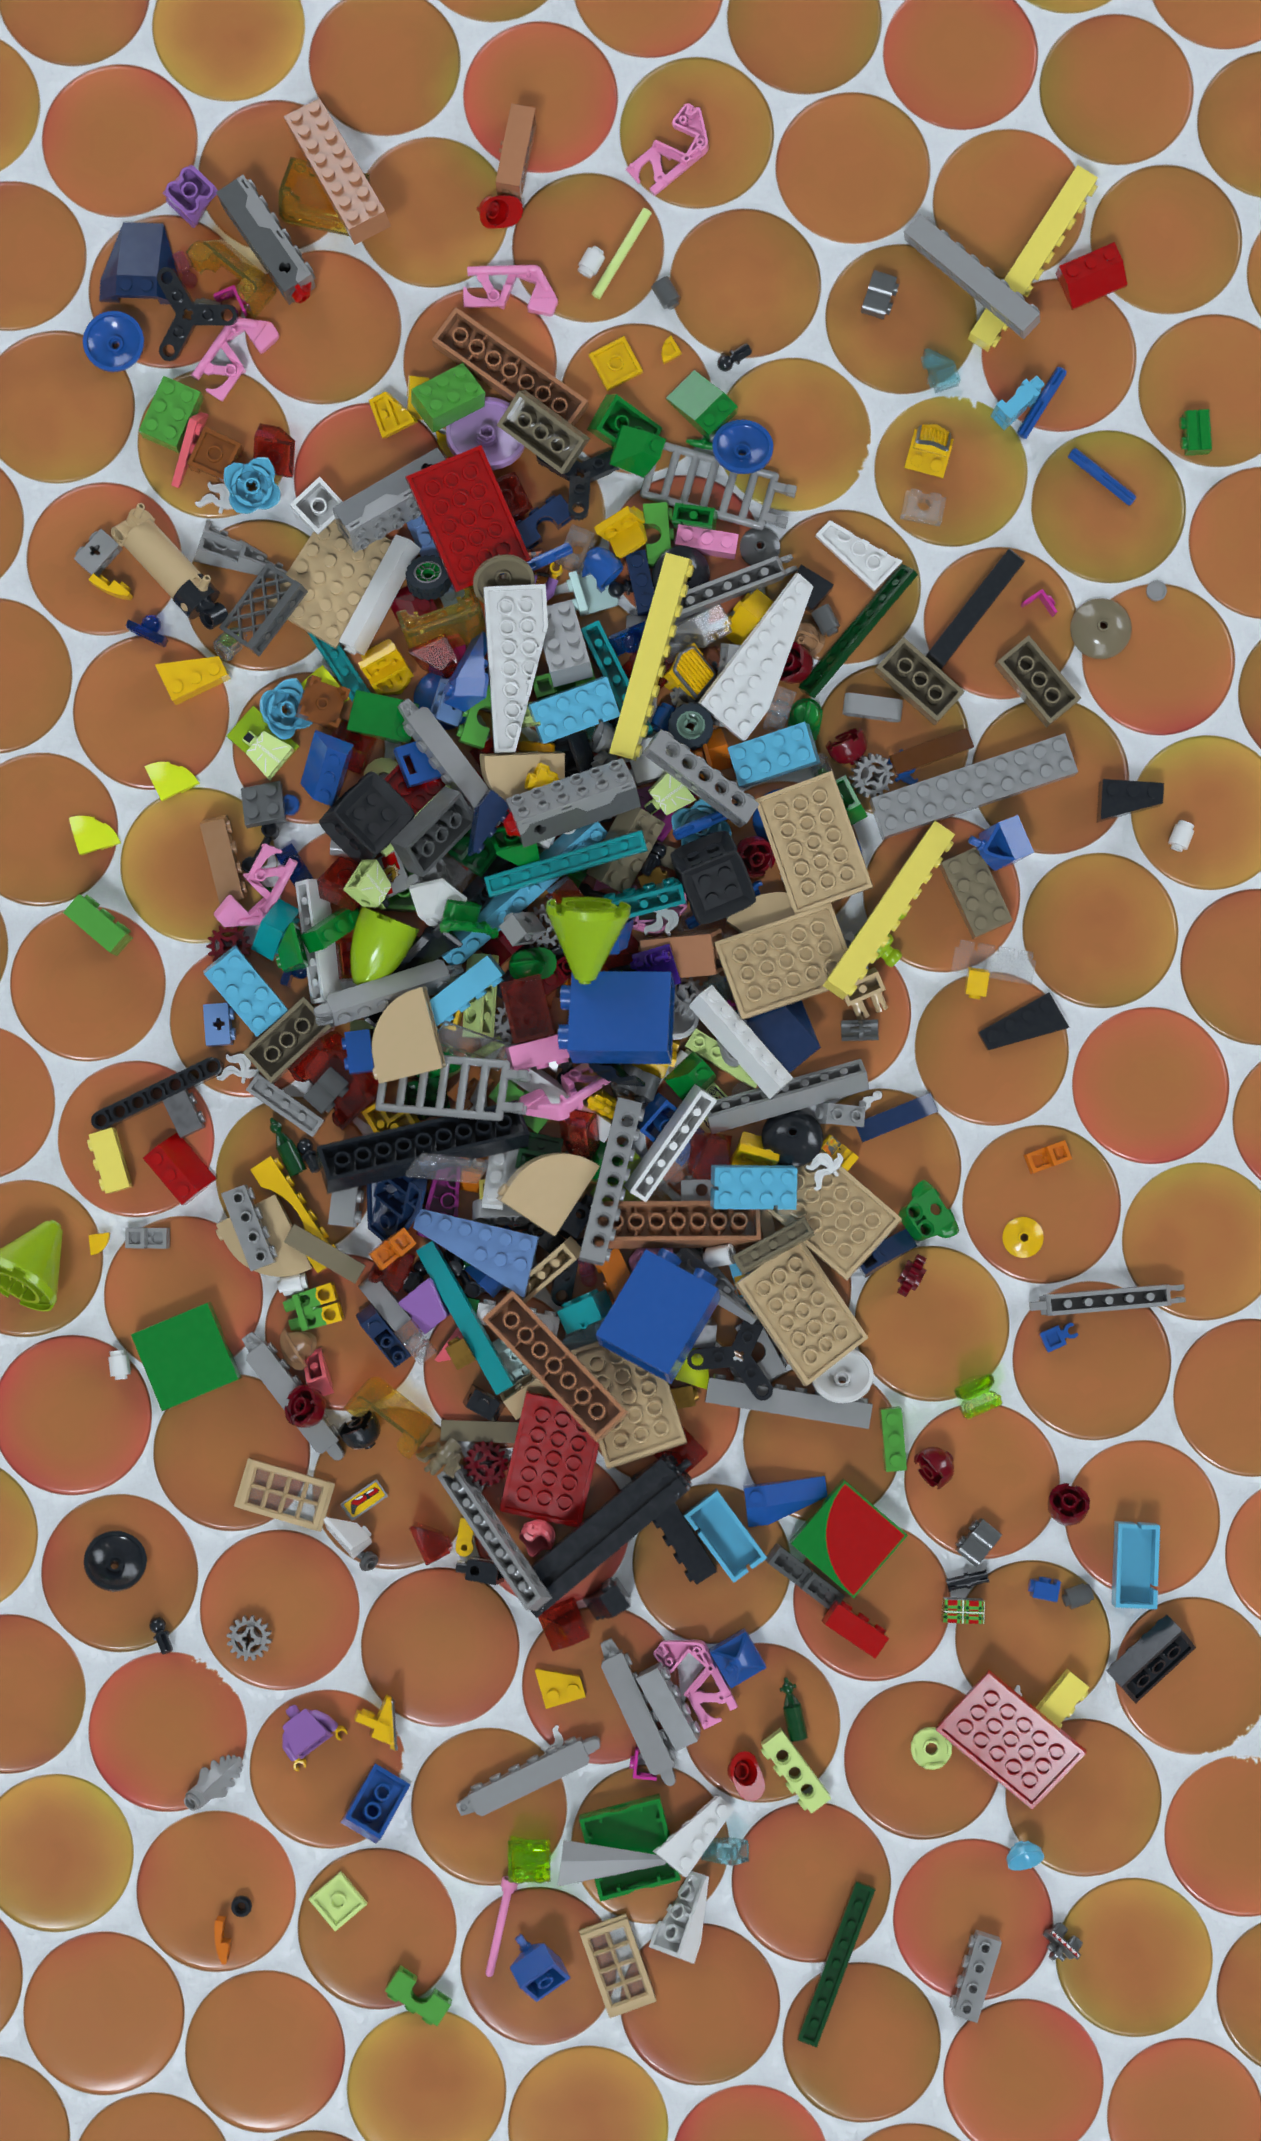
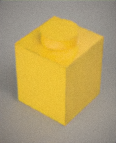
M968 967L964 992L969 994V998L981 999V996L986 997L990 975L989 970Z

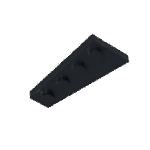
M1047 993L978 1032V1035L988 1051L1070 1027L1051 994Z

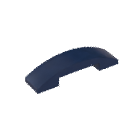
M928 1093L867 1118L864 1121V1127H856L863 1143L934 1114L938 1110L931 1093Z

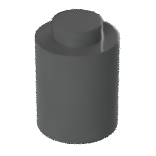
M668 276L659 279L651 286L664 309L672 310L679 305L678 301L681 297Z
M829 604L823 605L811 613L822 635L827 634L830 637L839 632L837 628L840 627V624Z

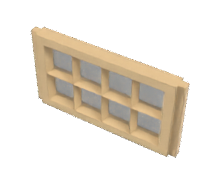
M248 1458L234 1506L321 1532L324 1524L323 1519L326 1517L335 1483Z
M626 1913L579 1930L609 2018L657 2001Z

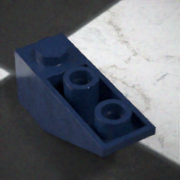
M493 790L485 793L474 808L468 847L469 856L475 853L479 854L486 845L483 843L487 837L491 838L497 830L495 827L499 821L502 822L509 814L507 802Z
M904 1229L885 1239L859 1269L866 1278L917 1247V1244L907 1229Z
M372 1303L356 1314L360 1326L394 1368L411 1357L407 1348Z

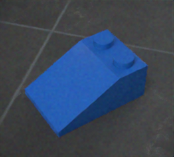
M659 1092L654 1097L653 1102H650L643 1109L645 1110L642 1122L638 1121L637 1129L653 1143L677 1110ZM698 1128L675 1162L682 1166L708 1135Z
M375 1763L340 1823L376 1844L384 1835L411 1784Z

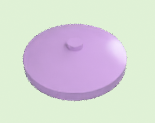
M485 397V407L446 426V441L452 454L455 456L481 445L492 470L504 468L515 462L523 453L525 446L497 426L510 403L494 397Z

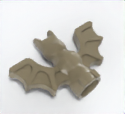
M452 1438L444 1446L437 1442L435 1446H425L423 1451L415 1454L417 1459L424 1463L430 1460L424 1471H431L430 1474L432 1476L444 1464L446 1466L443 1471L451 1478H454L457 1470L461 1469L459 1461L462 1459L460 1454L462 1448Z

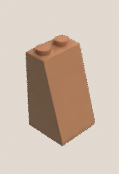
M722 928L671 934V936L646 937L640 940L638 945V951L642 952L670 944L680 978L716 975L723 971L714 946V942L723 939Z

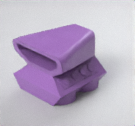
M189 165L181 170L180 175L175 181L167 184L166 190L162 194L166 197V202L186 222L195 228L210 201L217 195L216 192L218 190L193 165Z
M431 1278L425 1280L398 1303L424 1334L428 1333L451 1314Z

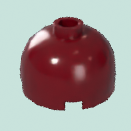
M793 642L780 678L781 681L796 684L804 681L810 675L813 668V659L811 653L803 645Z
M860 727L858 731L856 728L837 735L835 737L837 740L834 743L829 741L825 745L831 758L840 764L850 763V765H855V761L860 762V757L867 750V740Z
M761 836L745 837L736 846L749 877L763 876L769 867H773L776 859L770 842Z
M300 1385L290 1392L287 1397L289 1399L288 1406L284 1408L285 1417L290 1424L300 1428H311L319 1424L326 1413V1401L318 1390L310 1386Z
M928 1447L914 1456L915 1465L919 1463L921 1467L918 1470L919 1474L931 1487L938 1486L937 1489H941L952 1479L954 1475V1459L948 1451L938 1447Z
M1063 1483L1052 1489L1048 1498V1511L1057 1523L1065 1526L1076 1525L1085 1519L1089 1511L1090 1498L1081 1487L1077 1485L1073 1487L1069 1486V1483Z

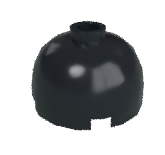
M370 1410L352 1416L351 1419L354 1421L348 1425L346 1422L341 1425L338 1434L346 1445L352 1449L365 1448L367 1450L372 1448L376 1444L375 1441L381 1432L380 1422L375 1413Z

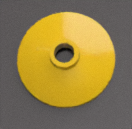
M1018 1217L1011 1220L1005 1226L1002 1234L1006 1250L1019 1258H1028L1035 1255L1042 1247L1044 1239L1040 1225L1028 1217ZM1022 1234H1026L1028 1237L1024 1242L1020 1239Z

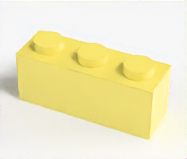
M112 1127L89 1134L90 1139L87 1140L90 1151H93L95 1155L93 1164L95 1170L100 1172L101 1179H99L101 1190L105 1191L106 1194H111L133 1187L116 1128Z
M1066 1669L1036 1706V1709L1061 1729L1062 1721L1074 1713L1076 1709L1074 1706L1079 1700L1083 1701L1089 1693L1087 1690L1090 1687L1070 1670Z

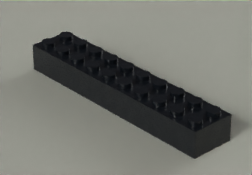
M518 1100L510 1101L509 1103L518 1102ZM496 1105L484 1107V1112H496ZM504 1112L501 1121L441 1117L317 1146V1162L327 1194L525 1148L529 1144V1131L523 1114Z

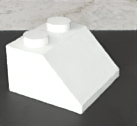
M319 477L290 503V506L305 524L319 535L335 520L332 508L343 501Z

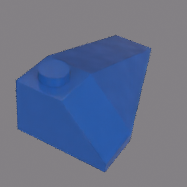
M481 632L471 640L443 691L445 695L444 704L463 712L485 699L487 695L489 674L485 673V668L488 666V660L484 659L487 652L485 632Z
M825 1476L743 1486L748 1527L769 1525L828 1497Z

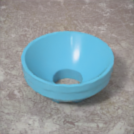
M1019 1841L1011 1847L1006 1857L1008 1868L1015 1871L1032 1868L1043 1861L1044 1854L1038 1845L1030 1841Z

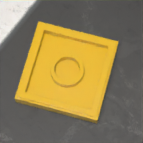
M625 336L588 354L607 391L643 373Z

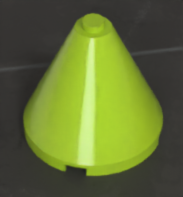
M563 897L562 903L555 904L556 899L547 901V915L573 976L576 980H579L580 984H591V981L597 978L630 917L631 906L620 901L619 906L611 903L612 899L596 897Z
M54 1220L45 1221L0 1249L1 1294L7 1298L11 1294L21 1299L20 1305L33 1310L50 1311L57 1301L63 1234L61 1225Z

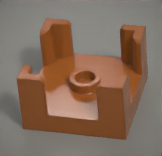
M204 427L187 464L192 471L197 473L202 471L215 477L219 483L225 484V467L234 463L237 456L241 458L244 448L240 442Z
M311 675L307 679L295 717L330 730H335L338 728L341 720L339 716L343 703L348 699L351 689L343 686L334 687L321 682V678Z
M472 1066L469 1069L466 1092L475 1085L473 1082L475 1079L480 1081L481 1069L478 1066ZM488 1077L487 1089L495 1083L490 1077ZM459 1081L447 1093L455 1102L457 1101ZM465 1097L464 1110H470L473 1107V1103Z

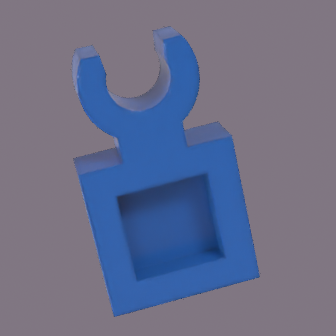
M1073 1323L1065 1324L1062 1330H1060L1059 1325H1056L1039 1333L1048 1353L1067 1345L1065 1338L1073 1339L1078 1336L1077 1332L1073 1334L1068 1333L1069 1327L1074 1326Z

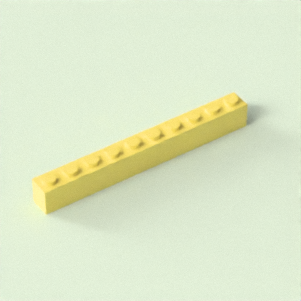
M1079 165L1076 166L1004 280L1009 284L1012 291H1017L1025 297L1029 296L1033 289V286H1031L1034 279L1037 281L1040 279L1044 272L1042 269L1045 262L1049 264L1055 255L1052 252L1055 246H1061L1066 237L1063 235L1066 229L1071 230L1076 222V219H1074L1077 212L1081 214L1087 205L1085 202L1087 196L1092 197L1098 187L1095 185L1098 177ZM985 309L971 330L968 340L988 352L991 347L995 348L1001 339L999 336L1002 329L1006 331L1008 326L988 309Z
M670 553L665 554L609 753L612 755L636 761L637 757L640 758L642 754V738L647 736L649 726L646 724L648 717L651 718L654 712L652 703L654 697L657 698L659 694L660 677L663 678L666 666L663 665L665 657L668 658L671 652L669 643L671 637H675L677 630L675 622L682 613V597L685 598L687 595L688 585L686 583L688 577H691L694 571V565H692V561L688 558Z
M937 821L931 824L822 986L842 1000L847 995L852 996L858 987L855 985L857 980H862L869 971L866 969L869 962L873 964L879 956V953H877L879 947L884 948L890 937L887 936L891 930L894 932L901 923L898 919L901 915L905 916L910 910L911 905L909 903L912 898L916 900L922 892V889H920L922 883L927 884L933 874L930 872L932 868H937L942 862V853L944 851L947 853L954 844L951 841L955 835Z

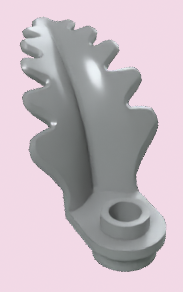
M227 1755L225 1760L224 1756H221L220 1764L215 1760L211 1761V1770L206 1767L201 1768L198 1783L185 1795L184 1804L186 1807L195 1811L202 1808L211 1799L225 1797L227 1795L225 1787L235 1786L232 1778L240 1777V1774L237 1772H242V1758L232 1755V1757Z

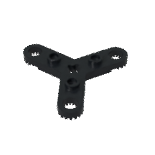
M164 267L159 270L157 281L176 314L159 347V354L164 360L174 361L178 359L196 325L231 326L237 322L239 313L233 305L195 304L174 269ZM166 272L172 274L173 280L170 284L163 281V275ZM186 309L193 312L191 320L184 317ZM226 309L231 310L233 313L230 321H226L223 318V312ZM167 345L174 347L175 352L171 357L167 356L165 352Z
M613 449L582 463L576 460L569 472L564 474L558 472L536 455L539 465L541 464V466L548 468L549 471L570 482L568 512L572 519L580 521L588 516L590 483L611 474L613 471L619 470V468L609 464ZM577 473L584 474V477L577 476ZM576 506L584 508V511L576 513L573 509Z
M532 1222L527 1227L529 1235H533V1228L537 1226ZM543 1230L542 1234L538 1235V1244L548 1253H552L565 1241L558 1233L553 1236ZM584 1238L576 1240L581 1247ZM579 1257L552 1281L550 1295L551 1300L557 1306H562V1304L572 1299L578 1263L583 1262L579 1260ZM560 1290H564L567 1293L562 1301L556 1299V1294Z
M743 1320L732 1346L694 1349L687 1356V1363L694 1370L734 1367L758 1400H767L773 1394L771 1383L751 1356L764 1327L761 1322L752 1325ZM736 1350L744 1352L742 1361L733 1359ZM697 1353L703 1356V1362L698 1366L694 1365L691 1361L692 1356ZM760 1384L768 1386V1393L764 1396L757 1394L756 1390Z

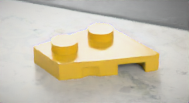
M383 392L369 399L382 438H388L418 423V420L389 392Z
M540 1668L535 1669L546 1709L586 1697L579 1675H568Z

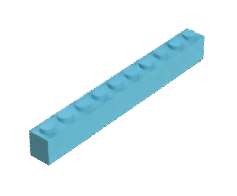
M595 822L576 829L572 834H562L553 842V845H550L549 849H545L539 855V858L543 860L597 844L606 837L608 832L599 822ZM559 878L495 896L480 912L478 922L486 921L492 929L496 927L499 932L501 930L499 926L504 922L505 916L512 912L520 913ZM453 931L463 945L446 952L442 957L449 965L463 964L491 937L486 933Z

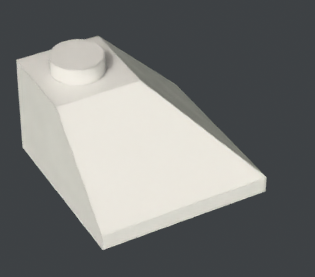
M443 878L410 885L409 888L418 917L432 927L438 926L442 921L447 899L467 901V897Z
M329 1517L323 1519L326 1529L353 1559L372 1543L370 1538L372 1534L365 1526L361 1528L358 1523Z

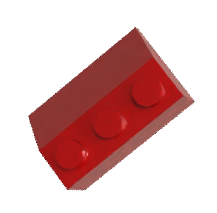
M1115 242L1060 265L1056 272L1057 279L1072 310L1128 285L1123 259Z
M178 1132L157 1145L143 1157L144 1161L181 1205H187L217 1180L183 1138H180Z

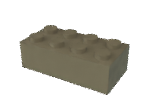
M526 390L518 391L497 424L499 428L561 474L569 472L590 440L588 436Z
M1030 636L1022 640L994 665L1046 728L1081 699L1079 694Z
M905 637L891 650L874 671L934 726L965 692Z
M640 807L618 814L604 841L642 830L648 851L589 868L586 874L620 893H623V890L631 888L665 823Z
M976 847L940 863L939 868L972 939L1006 925L1013 920L987 863L981 857L979 851L976 850Z
M305 997L300 999L243 1052L272 1084L276 1083L334 1029L330 1024L324 1026L317 1025L315 1021L317 1016L314 1015L313 1011L315 1007Z

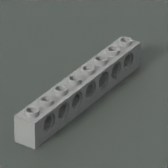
M620 1097L617 1099L580 1251V1261L603 1266L604 1261H609L611 1249H608L609 1241H614L616 1229H613L614 1220H619L621 1209L617 1207L619 1201H623L626 1191L622 1186L624 1181H628L631 1170L627 1169L628 1161H633L635 1149H632L633 1141H638L640 1130L636 1128L638 1121L642 1122L645 1110L641 1109L642 1103ZM629 1118L632 1121V1125L625 1127L621 1120ZM618 1138H625L628 1145L621 1147L617 1144L616 1140ZM615 1157L622 1159L623 1165L619 1167L614 1166L612 1159ZM610 1177L616 1178L618 1185L614 1187L608 1185L607 1179ZM610 1197L613 1200V1205L605 1206L602 1203V1199ZM605 1217L609 1224L602 1227L598 1224L597 1219ZM600 1237L603 1239L604 1245L597 1247L593 1244L592 1239Z
M460 1465L461 1469L457 1470L454 1478L449 1477L442 1471L437 1478L525 1610L537 1611L552 1597L477 1485L472 1483L471 1476H466L468 1474L467 1470L463 1468V1465Z

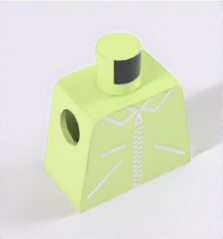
M249 731L242 740L250 746L246 752L248 757L269 780L273 778L295 751L290 745L265 731L259 737Z
M665 772L648 790L653 799L646 803L644 807L651 815L660 808L665 815H668L696 799L687 787Z
M376 859L361 860L345 885L344 891L365 908L379 907L383 910L390 904L386 894L391 888V883Z

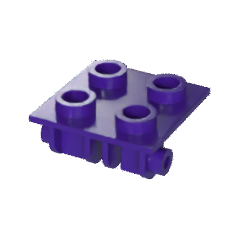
M670 944L631 955L633 959L630 962L632 970L635 969L636 972H671L675 985L682 983Z

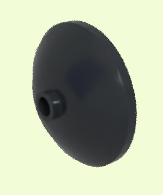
M680 545L667 549L658 557L652 570L654 591L666 553L685 557L692 561L694 571L692 576L688 577L686 583L688 590L710 581V568L707 560L698 550L688 546Z
M796 1110L769 1118L762 1129L761 1142L763 1149H769L774 1153L780 1154L777 1164L801 1167L813 1161L816 1155L819 1154L823 1143V1132L820 1124L811 1114L803 1110ZM793 1130L796 1134L790 1135L789 1132Z
M110 1531L97 1536L88 1545L84 1554V1570L87 1577L94 1585L106 1591L118 1592L131 1588L142 1578L147 1565L146 1552L141 1542L133 1535L122 1531ZM117 1564L118 1568L113 1569L111 1565Z

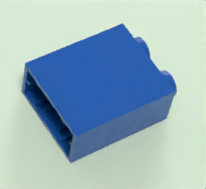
M600 971L597 978L591 981V984H580L579 980H576L572 973L571 985L561 986V1009L569 1010V1024L559 1025V1049H567L572 1063L672 1064L675 983L672 973Z
M660 1248L657 1255L648 1250L644 1251L595 1335L600 1346L672 1384L721 1298L719 1289L715 1287L718 1279L714 1275L701 1268H696L694 1273L691 1274L679 1267L682 1260L677 1255Z

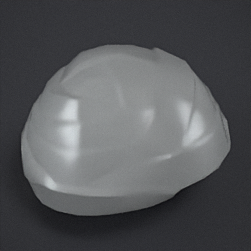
M600 721L593 736V752L595 753L607 752L611 748L615 728L608 721Z

